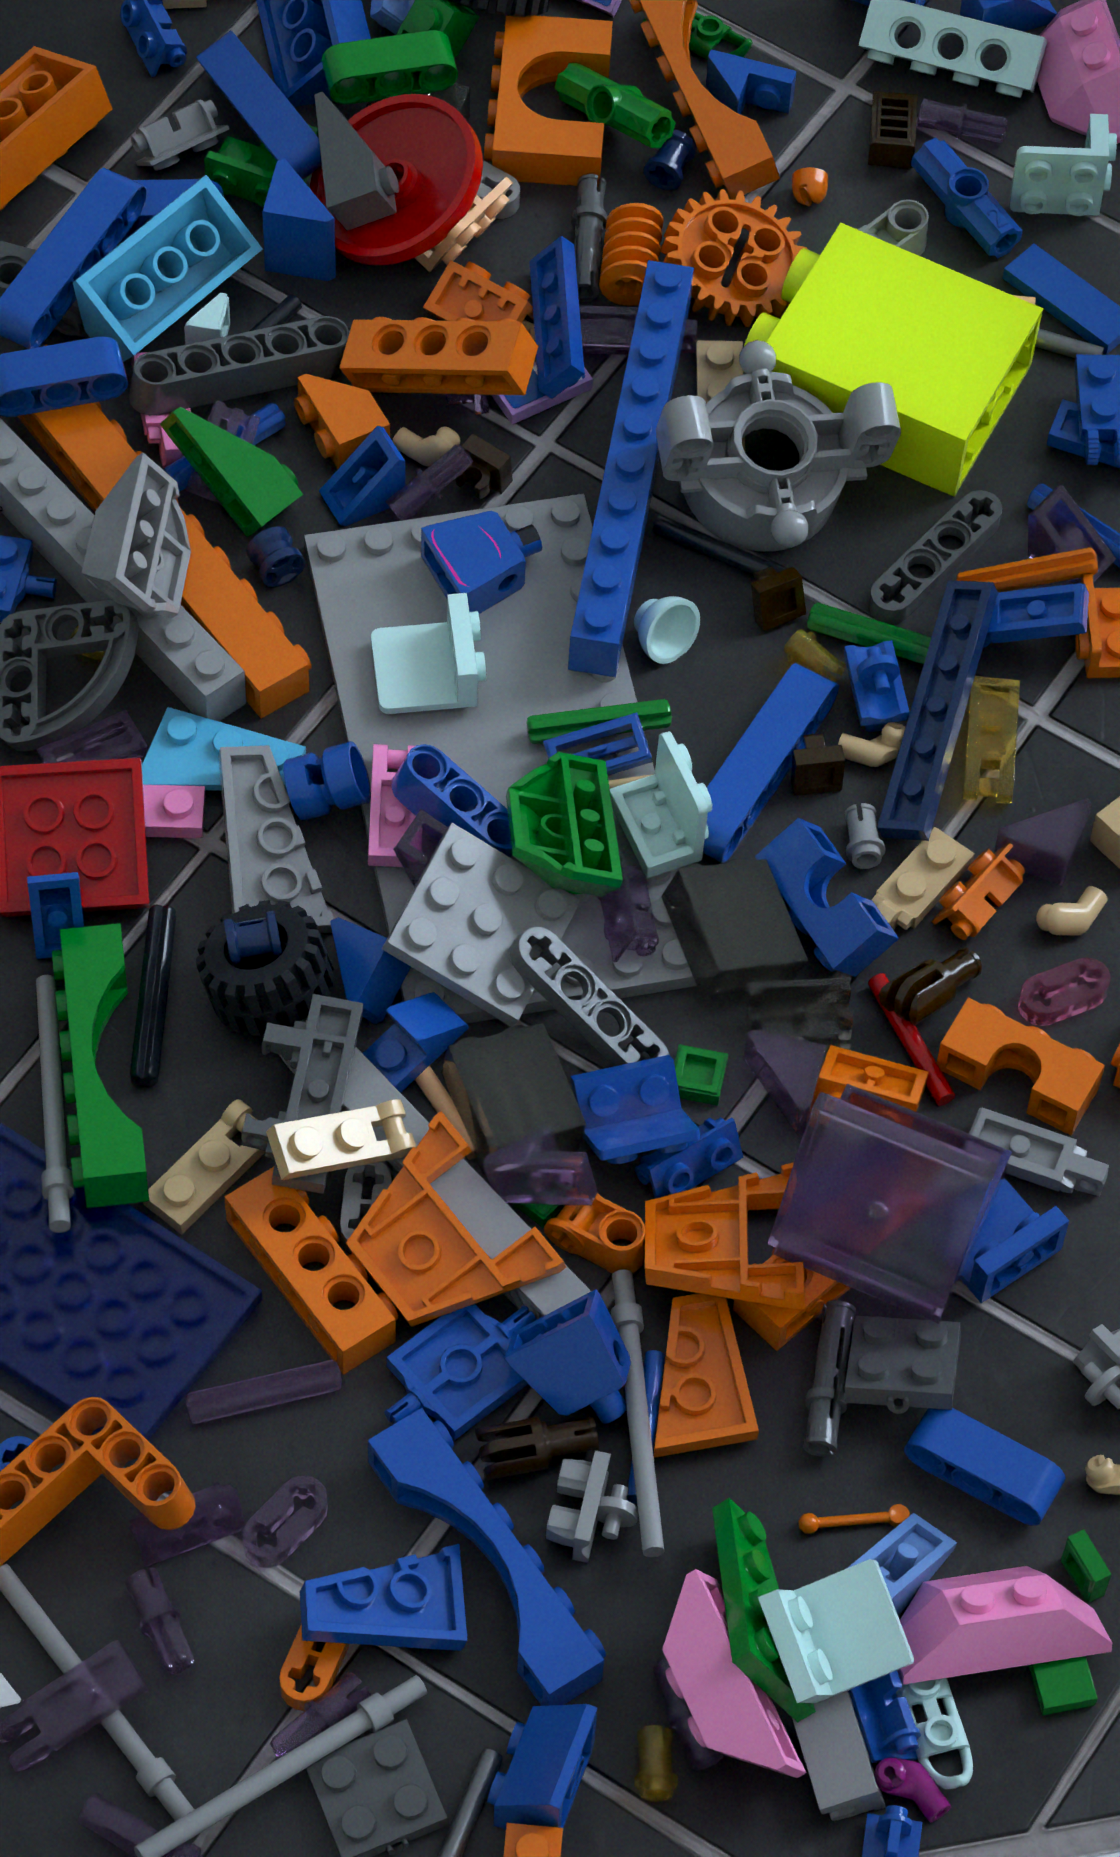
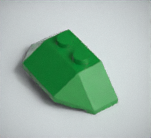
M557 752L548 759L547 764L533 769L508 787L506 802L512 854L552 888L565 890L571 894H588L602 897L621 887L623 877L606 761Z

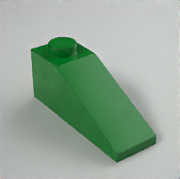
M179 407L160 423L167 435L247 538L303 495L302 491L298 488V480L295 474L286 465L280 464L275 456L194 413Z

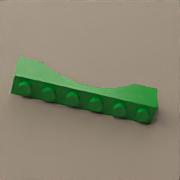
M121 923L60 929L62 950L52 951L55 981L65 980V990L55 992L58 1021L68 1020L69 1031H61L59 1036L62 1062L72 1061L73 1072L63 1073L66 1104L76 1103L77 1114L67 1115L70 1146L80 1145L81 1156L71 1157L74 1189L84 1188L87 1208L149 1201L142 1128L128 1118L107 1094L96 1070V1054L102 1032L113 1011L128 994Z

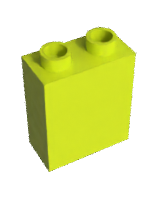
M840 223L821 255L805 248L799 251L789 268L781 293L782 300L789 302V306L781 319L765 312L761 313L754 322L744 346L755 340L765 341L771 345L776 353V365L771 372L789 374L793 386L799 387L818 398L832 413H843L850 394L856 388L875 382L889 384L893 388L901 434L891 457L880 465L955 497L1031 367L1043 308Z

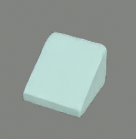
M219 293L187 321L184 327L185 345L228 335L230 306L229 297H227L226 293Z

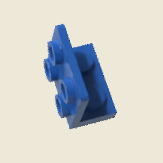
M670 1055L570 1076L580 1135L600 1160H607L611 1164L627 1163L637 1159V1153L654 1149L661 1153L677 1152L687 1148L688 1142L701 1139L699 1127L681 1108L674 1060Z
M996 1171L919 1222L918 1230L979 1302L983 1303L1062 1250L1069 1220L1057 1206L1041 1216L1035 1213L1003 1175Z

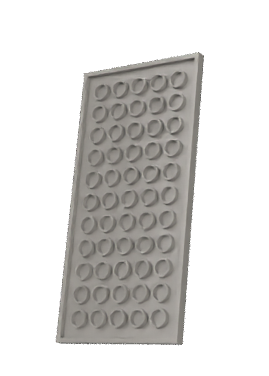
M584 494L304 535L306 556L346 741L354 742L359 748L367 768L370 787L372 782L373 744L388 745V750H408V745L427 744L441 750L507 808L506 793L508 787L533 769L547 764L548 761L544 744H532L528 738L527 718L529 716L637 702L623 644L616 677L568 670L570 635L593 529ZM486 511L497 512L509 532L532 524L540 536L542 551L525 557L524 586L479 614L481 640L473 642L475 652H484L486 681H478L477 706L396 714L383 713L379 709L371 633L377 628L447 622V598L421 557V528ZM633 732L614 734L558 752L574 754L630 737L634 734ZM638 747L599 758L598 760L607 761L639 750ZM653 762L609 775L608 780L655 774ZM387 769V772L398 771V769ZM371 800L367 804L360 805L368 843ZM613 811L623 882L619 889L602 897L588 894H571L580 899L581 902L561 941L619 999L706 985L707 973L680 868L646 878ZM421 820L418 868L374 866L388 936L441 840ZM512 855L511 858L513 860L525 866L522 862H520L516 857ZM556 962L545 974L550 978L561 966ZM412 967L400 987L403 1002L435 992L466 1024L497 1019ZM562 977L560 986L564 995L572 1000H581L583 990L580 983L573 977ZM535 989L522 1014L555 1008Z

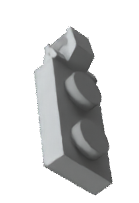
M983 1107L978 1110L963 1147L961 1157L962 1159L1058 1192L1061 1190L1062 1192L1072 1193L1073 1189L1096 1196H1100L1109 1169L1108 1164L1087 1158V1151L1076 1145L1077 1139Z

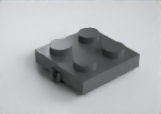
M855 1316L845 1383V1403L887 1405L888 1409L896 1414L906 1412L908 1407L952 1410L961 1338V1322L886 1318L882 1316ZM894 1399H902L903 1405H894Z
M407 1719L367 1736L363 1734L359 1739L346 1743L306 1768L341 1857H373L385 1851H388L389 1855L399 1854L409 1847V1841L449 1825L447 1815ZM397 1842H402L401 1845L397 1847H392L393 1844Z

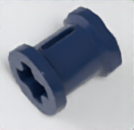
M674 130L672 137L667 139L662 147L657 150L655 156L649 158L645 163L643 173L646 179L657 188L663 190L677 189L683 180L682 171L686 163L694 159L697 154L695 141L688 137L686 133Z
M275 911L267 912L264 918L237 923L232 919L224 920L232 964L240 963L241 957L272 952L274 956L282 954Z

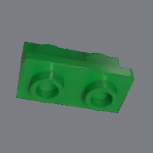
M227 136L218 153L209 151L204 158L205 175L210 180L217 182L222 187L224 194H231L264 207L277 161L267 149ZM310 175L303 180L305 183L308 181Z

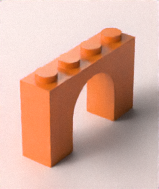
M535 15L530 17L506 16L505 31H496L494 58L502 59L501 65L492 66L491 92H498V99H489L487 126H493L495 130L494 134L486 133L484 161H492L493 166L513 176L518 182L577 186L578 179L581 176L596 174L598 175V187L601 177L604 123L547 118L528 108L522 101V98L527 92L539 85L556 82L558 74L563 72L569 63H580L609 78L613 21Z

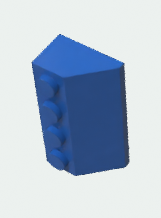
M256 0L276 86L293 107L315 104L314 94L323 92L330 101H333L330 97L321 61L322 54L329 47L339 43L371 39L362 0Z

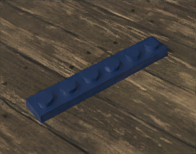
M948 580L878 822L877 828L883 838L929 841L998 596V591L993 582Z

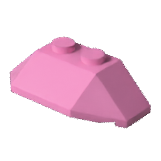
M1080 0L1061 9L1039 35L1045 37L1048 42L1037 82L1052 122L1087 136L1090 114H1108L1109 133L1117 134L1118 144L1120 143V38L1106 0Z
M1028 1566L924 1581L900 1619L914 1657V1662L897 1670L904 1685L1112 1652L1113 1643L1094 1608L1047 1574Z
M697 1569L686 1574L662 1649L670 1666L665 1671L667 1680L676 1695L681 1699H685L692 1714L687 1719L691 1733L704 1748L707 1747L726 1756L799 1778L806 1771L771 1697L732 1662L724 1596L717 1579Z

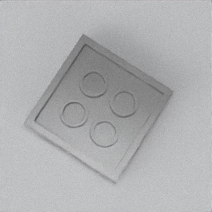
M451 823L405 904L382 950L513 1027L520 1019L535 988L512 965L509 956L512 943L529 928L538 926L548 929L561 940L581 900L565 890L552 888L532 870L454 823ZM535 944L528 955L535 961L543 950Z

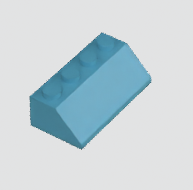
M207 175L199 179L73 282L85 332L90 338L105 336L116 340L123 362L136 355L263 250Z

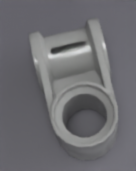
M909 199L901 200L894 203L891 208L871 223L864 225L858 230L920 256L926 247L929 215L923 204Z

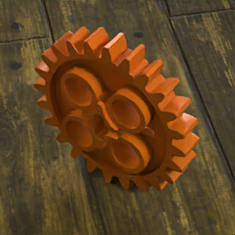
M724 189L720 190L716 200L709 193L703 192L699 203L690 198L684 210L677 209L664 233L665 240L660 250L661 253L666 255L663 262L694 267L691 296L695 299L692 310L696 312L703 306L709 308L708 316L711 321L716 318L718 313L725 315L727 326H731L737 316L741 318L745 327H750L754 317L758 318L763 312L770 315L774 314L780 318L786 307L790 304L781 298L783 284L796 255L801 249H807V247L797 245L802 235L800 231L788 232L786 230L791 221L790 217L780 220L774 217L777 211L776 205L769 207L767 210L760 208V196H756L752 203L745 202L744 193L740 190L734 200L729 199ZM742 229H746L749 235L736 263V269L728 287H723L721 281L733 255L734 247Z

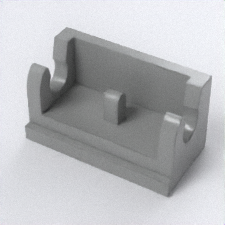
M848 1690L818 1703H813L816 1712L797 1722L793 1719L821 1814L829 1813L831 1820L835 1821L874 1809L876 1811L886 1808L881 1790L877 1786L874 1777L875 1770L871 1763Z

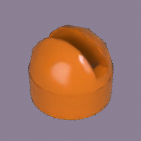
M813 167L796 170L792 174V192L797 202L810 206L812 201L815 204L823 201L828 190V174L821 169Z

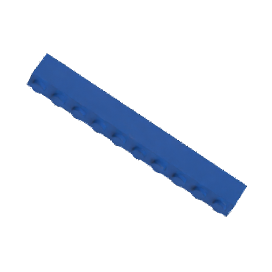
M648 260L570 635L568 670L616 677L660 458L656 427L664 405L672 398L691 303L694 267Z

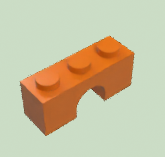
M971 998L966 1000L941 1041L937 1064L942 1072L980 1091L989 1076L1000 1069L1012 1068L1024 1072L1034 1083L1026 1114L1071 1136L1099 1090L1105 1067L1104 1064L1096 1061L1090 1053L1078 1048L1072 1049L1050 1038L1042 1029L1035 1026H1025L1005 1016L997 1007L991 1004H981Z

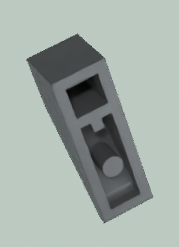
M323 92L314 94L327 209L347 231L397 213L395 193L399 192V184L393 169L390 166L386 167Z

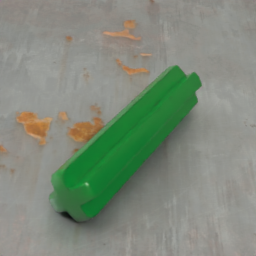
M814 603L807 621V627L812 631L865 647L892 640L896 656L921 664L925 662L931 641L930 636L821 603Z
M660 699L532 715L527 718V733L532 744H542L545 740L636 712L638 713L643 731L668 728L672 722L671 707L668 700ZM630 729V730H626V731H623V732H620V733H616V734L630 733V732H633V731H632V729Z

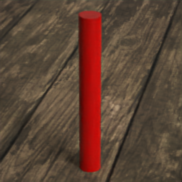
M884 973L873 976L868 981V986L915 1067L929 1072L926 1086L938 1106L948 1104L955 1098V1093L916 1026L912 1025L910 1021L898 1017L894 1011L889 1012L880 1004L878 995L881 988L889 983L887 976Z

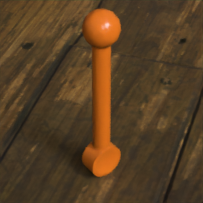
M896 1504L890 1507L889 1512L817 1517L813 1513H805L799 1518L798 1526L805 1534H812L818 1528L887 1522L896 1528L910 1516V1512L906 1506Z

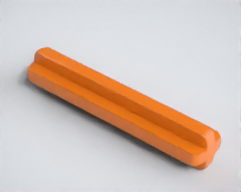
M1088 547L960 572L957 574L956 581L993 582L998 592H1007L1080 578L1082 574L1095 575L1098 573V560L1094 549Z

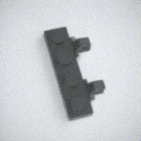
M313 994L307 1021H295L294 1027L267 1023L262 1042V1055H267L270 1052L280 1054L285 1061L291 1060L290 1067L296 1069L287 1112L279 1111L278 1119L269 1117L264 1121L252 1119L250 1114L246 1113L241 1138L243 1146L266 1151L265 1157L275 1160L266 1133L274 1124L342 1111L363 1014V1003ZM275 1162L272 1185L324 1194L328 1172L281 1180Z

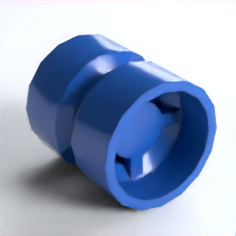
M352 741L325 748L320 758L310 752L286 759L284 762L283 772L287 793L296 815L302 821L330 814L333 805H336L341 810H346L367 804L371 800V787L367 768L359 748Z

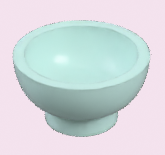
M676 596L664 597L659 600L649 599L644 602L637 610L634 618V627L638 632L642 649L647 656L660 664L671 663L685 654L694 643L699 631L700 613L697 606L685 598Z

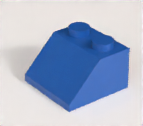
M589 1704L533 1706L526 1724L517 1721L506 1752L513 1755L507 1774L500 1771L497 1772L488 1795L487 1803L494 1805L493 1826L506 1830L507 1823L564 1829L594 1749L597 1707Z

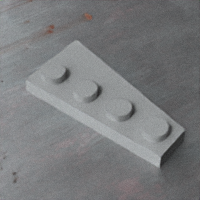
M270 746L220 747L218 758L232 914L239 911L238 907L246 904L252 907L258 905L259 901L270 900L271 905H275L279 901L290 902L292 908L300 906L305 909L307 915L312 916L320 933H332L330 921L334 918L331 910L327 909L321 892L320 880L316 870L311 866L305 849L304 837L299 825H296L289 807L290 800Z

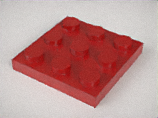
M141 758L0 766V917L31 915L27 877L72 872L79 873L83 912L150 908Z

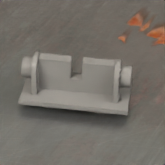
M199 99L172 113L178 127L175 131L172 130L167 117H162L136 129V135L131 136V143L137 153L143 152L145 157L135 161L137 166H153L155 171L164 169L180 160L177 155L180 152L191 147L193 152H198L217 144L218 139L216 135L229 130V126L215 125L213 118L218 116V112L214 103L211 100L204 102Z

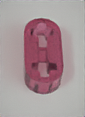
M1086 957L1036 974L1027 979L1022 985L1018 1002L1019 1012L1031 1024L1045 1026L1093 1009L1102 1004L1107 997L1111 979L1109 970L1102 962ZM1079 977H1084L1087 982L1096 981L1095 988L1090 990L1086 984L1077 986ZM1034 994H1039L1042 999L1051 998L1050 1006L1045 1007L1041 1001L1032 1002Z

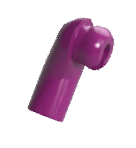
M885 1758L877 1764L874 1772L877 1786L887 1794L914 1800L929 1822L938 1820L951 1809L952 1806L920 1763L900 1758Z

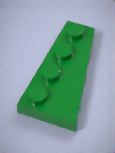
M728 1498L714 1506L712 1512L732 1662L793 1719L799 1722L816 1712L814 1704L796 1702L758 1599L762 1595L779 1589L765 1542L766 1532L754 1513H745L732 1499Z

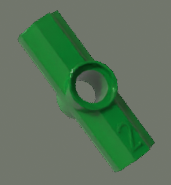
M569 63L566 69L558 74L554 89L559 93V100L586 113L591 122L604 123V126H610L650 148H661L664 142L672 137L676 122L672 119L671 111L643 97L641 91L636 86L620 85L580 63Z

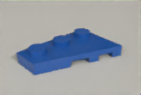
M459 1544L444 1547L437 1554L417 1558L416 1554L398 1558L395 1564L369 1570L361 1567L307 1580L299 1591L302 1641L462 1651L468 1641Z

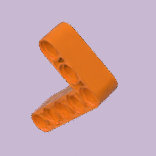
M84 1398L74 1404L0 1471V1566L101 1474L160 1529L173 1530L186 1524L194 1514L196 1507L195 1498L176 1467L116 1409L102 1398ZM104 1426V1428L100 1432H98L95 1435H91V1433L94 1430ZM138 1458V1460L133 1465H131L130 1467L123 1468L126 1465V1463H128L132 1459ZM64 1463L58 1470L50 1472L56 1465ZM172 1491L167 1498L157 1501L160 1495ZM19 1500H23L19 1506H17L14 1509H10V1507L14 1503H16Z

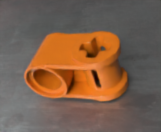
M577 1184L571 1186L566 1195L568 1201L556 1218L549 1219L545 1224L544 1232L546 1236L564 1251L577 1254L612 1274L621 1269L630 1270L632 1273L636 1272L645 1260V1224L641 1217L603 1198L586 1186ZM618 1239H626L631 1241L632 1244L617 1246L612 1242Z

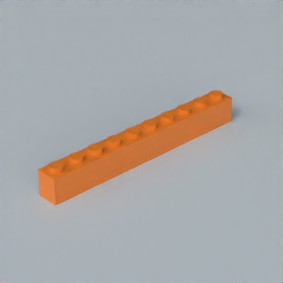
M100 402L17 416L94 512L134 459L143 453L141 451L135 452L127 443L126 435L120 424L115 419L108 420L102 412ZM181 509L185 518L191 548L181 605L245 671L246 701L262 719L309 692V670L312 668L310 659L299 644L293 646L287 639L278 617L272 611L266 613L261 607L251 584L244 578L239 580L234 574L224 551L219 546L214 548L205 538L204 530L198 519L193 514L186 515Z

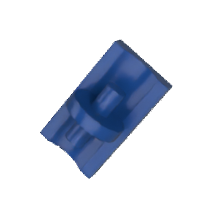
M892 640L883 641L870 647L845 646L844 658L860 726H865V730L868 732L882 731L887 723L907 721L910 712Z

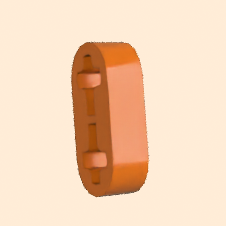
M301 1625L279 1676L281 1696L286 1704L301 1711L313 1710L320 1706L331 1690L350 1644L326 1642L322 1652L315 1651L317 1642L302 1641ZM309 1664L315 1666L313 1681L317 1687L307 1686L303 1693L297 1692L295 1681L292 1678L302 1679Z

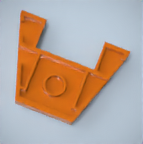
M442 1111L437 1113L428 1124L429 1130L417 1148L412 1147L402 1162L404 1165L388 1189L382 1190L346 1242L349 1250L357 1257L368 1274L388 1296L395 1308L411 1327L560 1273L566 1268L563 1259L536 1226L495 1258L490 1259L433 1189L430 1183L472 1152L469 1144Z
M800 1162L781 1165V1174L759 1179L757 1172L739 1176L738 1185L711 1192L709 1185L645 1201L646 1284L797 1310L805 1309L803 1262L749 1265L748 1211L802 1208Z

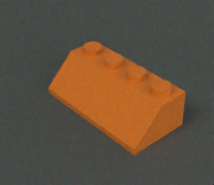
M33 46L0 75V211L7 206L10 200L27 185L33 183L46 168L62 157L74 143L88 131L95 128L98 122L113 110L96 66Z

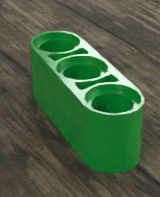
M438 30L339 43L329 47L322 54L321 58L330 97L339 104L370 102L404 94L438 92L451 87L458 78V71L449 38L444 32Z

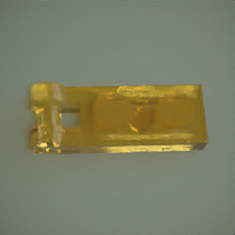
M975 676L968 704L962 799L977 801L978 796L996 798V803H1012L1020 680ZM980 769L998 770V778L980 777Z

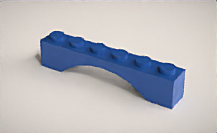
M420 1408L368 1439V1463L397 1504L424 1511L450 1524L471 1540L493 1564L508 1591L516 1615L519 1638L517 1672L540 1705H564L601 1682L604 1667L603 1658L606 1657V1652L599 1638L591 1629L583 1631L573 1617L575 1609L567 1594L559 1586L554 1589L550 1586L542 1574L544 1566L538 1554L529 1544L522 1547L511 1532L514 1530V1525L507 1511L498 1502L493 1505L490 1503L482 1491L484 1484L475 1467L469 1461L462 1464L452 1450L454 1442L443 1423L439 1420L432 1422L423 1408Z

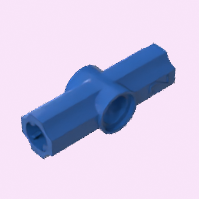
M935 137L923 143L919 151L913 155L911 166L945 204L944 215L946 219L954 226L965 228L989 256L994 255L998 259L1010 253L1012 248L1021 240L1022 229L988 191L989 180L987 176L978 169L967 167L944 140L939 141Z

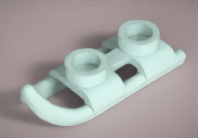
M947 1678L902 1684V1688L896 1692L897 1697H906L915 1726L919 1728L921 1733L920 1738L917 1739L919 1748L915 1750L919 1763L927 1770L940 1788L954 1789L967 1785L973 1773L972 1754ZM941 1698L946 1715H941L937 1699ZM912 1705H922L927 1719L926 1722L917 1724ZM958 1749L963 1768L962 1774L947 1777L934 1770L929 1761V1756Z

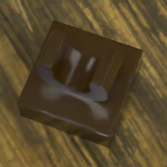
M472 433L461 446L463 463L455 471L456 485L462 487L467 479L474 477L479 480L475 485V496L478 499L486 497L491 488L502 494L513 481L511 456Z
M768 567L753 573L756 581L751 583L755 622L764 631L806 615L802 575L794 567L778 573L773 567Z
M823 733L803 735L805 749L793 750L791 769L793 794L804 795L841 791L845 767L842 745L825 746Z

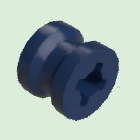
M270 527L254 536L246 548V554L250 561L260 567L259 576L266 586L277 587L294 580L305 567L304 556L299 549L292 547L293 538L284 527Z

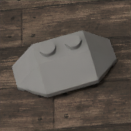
M141 453L134 459L95 511L81 573L92 586L102 590L118 604L173 618L179 613L191 548L185 518L176 500L180 496L177 481L145 453Z

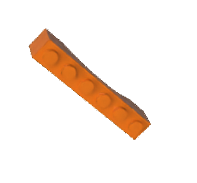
M628 0L634 14L643 11L647 21L641 23L640 26L650 48L659 46L663 54L656 58L666 83L675 80L679 90L672 94L682 117L692 116L695 125L690 127L689 131L696 143L698 152L701 153L707 150L712 159L705 163L715 188L724 185L730 200H734L739 190L743 191L745 195L780 179L773 155L757 121L738 114L719 102L701 84L691 68L689 43L692 22L698 7L697 0Z

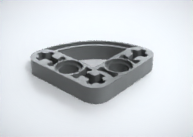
M112 599L20 611L10 614L3 619L0 624V737L7 745L16 751H31L53 745L80 731L108 706L127 677L137 646L139 625L136 616L127 606L118 604ZM118 615L122 622L115 624L114 631L109 632L104 626L111 625L113 617ZM91 619L97 626H91L89 620ZM68 620H77L79 627L75 636L66 641L57 640V630L60 625ZM26 628L30 635L23 637L21 650V647L13 639L20 637L22 629ZM106 650L101 664L88 684L71 701L46 716L47 658ZM22 651H23L29 658L22 657ZM22 671L32 672V681L28 688L21 692L11 691V681L16 674ZM14 705L21 706V712ZM22 714L29 722V725L23 726L21 734L16 735L12 728L20 726Z

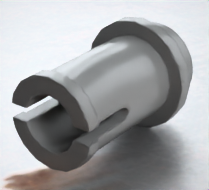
M861 803L863 820L859 821L857 806L854 804L845 811L849 835L846 856L857 868H873L880 864L882 856L885 854V844L878 836L876 809L871 804Z

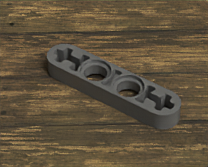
M983 490L971 491L966 494L875 581L871 587L869 600L871 615L876 620L887 624H897L907 619L996 533L1002 515L1000 499L995 494ZM983 511L988 513V516L984 514L979 515L972 522L971 528L968 526L971 522L972 512L975 514H980ZM947 535L955 536L963 542V546L959 549L949 550L942 547L938 539ZM915 564H925L933 570L934 574L929 578H917L912 576L908 568ZM900 585L903 587L899 603L894 600L888 604L883 602V597L890 600L899 592Z
M531 927L514 940L510 947L509 956L517 972L613 1067L637 1062L640 1054L644 1051L651 1058L669 1055L668 1049L662 1040L554 933L543 927ZM537 944L543 951L540 953L539 958L534 961L528 953ZM557 962L561 968L549 978L545 973ZM562 977H573L580 983L583 990L581 1000H572L564 995L560 986ZM599 1012H606L615 1017L619 1026L617 1036H608L601 1032L597 1025V1015ZM631 1035L634 1040L628 1043L627 1047L622 1050L618 1044Z

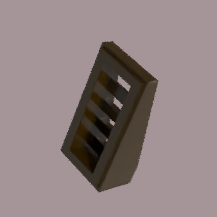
M873 91L868 165L913 168L911 162L915 154L918 94ZM881 115L903 116V117H907V118L881 116Z

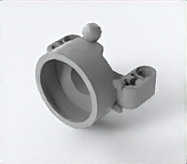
M755 340L747 343L739 354V364L746 374L730 380L726 388L714 396L707 404L702 397L692 395L677 397L667 402L662 409L656 427V438L663 477L667 480L679 481L681 493H684L688 506L707 530L721 540L743 549L762 552L779 551L804 543L824 527L836 506L845 482L866 480L867 467H874L887 461L891 457L900 437L901 428L893 388L889 384L875 382L856 388L850 394L843 413H832L818 398L799 387L793 386L789 374L771 372L776 365V353L773 347L765 341ZM762 428L775 429L786 434L797 447L799 464L794 468L783 471L767 470L758 466L745 454L742 447V438L751 431Z

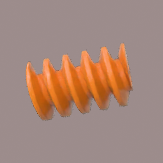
M644 203L624 204L613 209L607 216L599 287L602 294L613 303L624 306L639 305L648 260L660 262L658 257L661 250L660 243L663 233L661 229L663 228L664 217L653 206Z

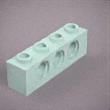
M871 0L858 46L869 50L867 58L890 65H893L895 57L912 61L910 70L933 76L936 75L937 68L954 72L953 81L978 87L979 81L982 79L997 83L995 92L1021 98L1023 90L1034 93L1048 40L1042 36L902 0ZM906 25H917L921 31L919 43L913 48H902L898 42L899 31ZM951 35L961 37L964 43L962 54L952 60L943 58L940 51L943 40ZM994 46L1004 48L1007 54L1005 65L996 71L987 70L983 64L985 52Z

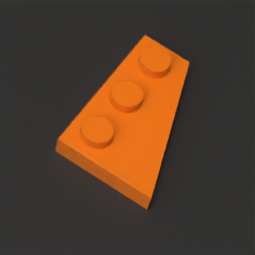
M701 1293L674 1297L672 1299L654 1458L758 1440L759 1429L727 1299Z

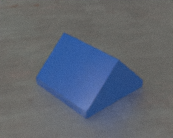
M283 158L276 163L262 211L265 271L330 281L336 278L335 218L287 160Z

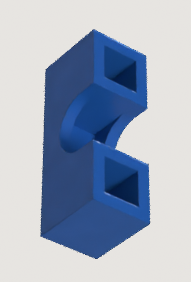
M797 818L755 856L765 870L761 875L763 881L774 894L779 897L783 896L791 908L787 912L790 920L804 934L809 933L817 945L813 950L815 956L829 971L834 972L837 970L856 977L899 939L872 900L851 892L835 906H829L826 897L828 883L846 865V862L821 827Z

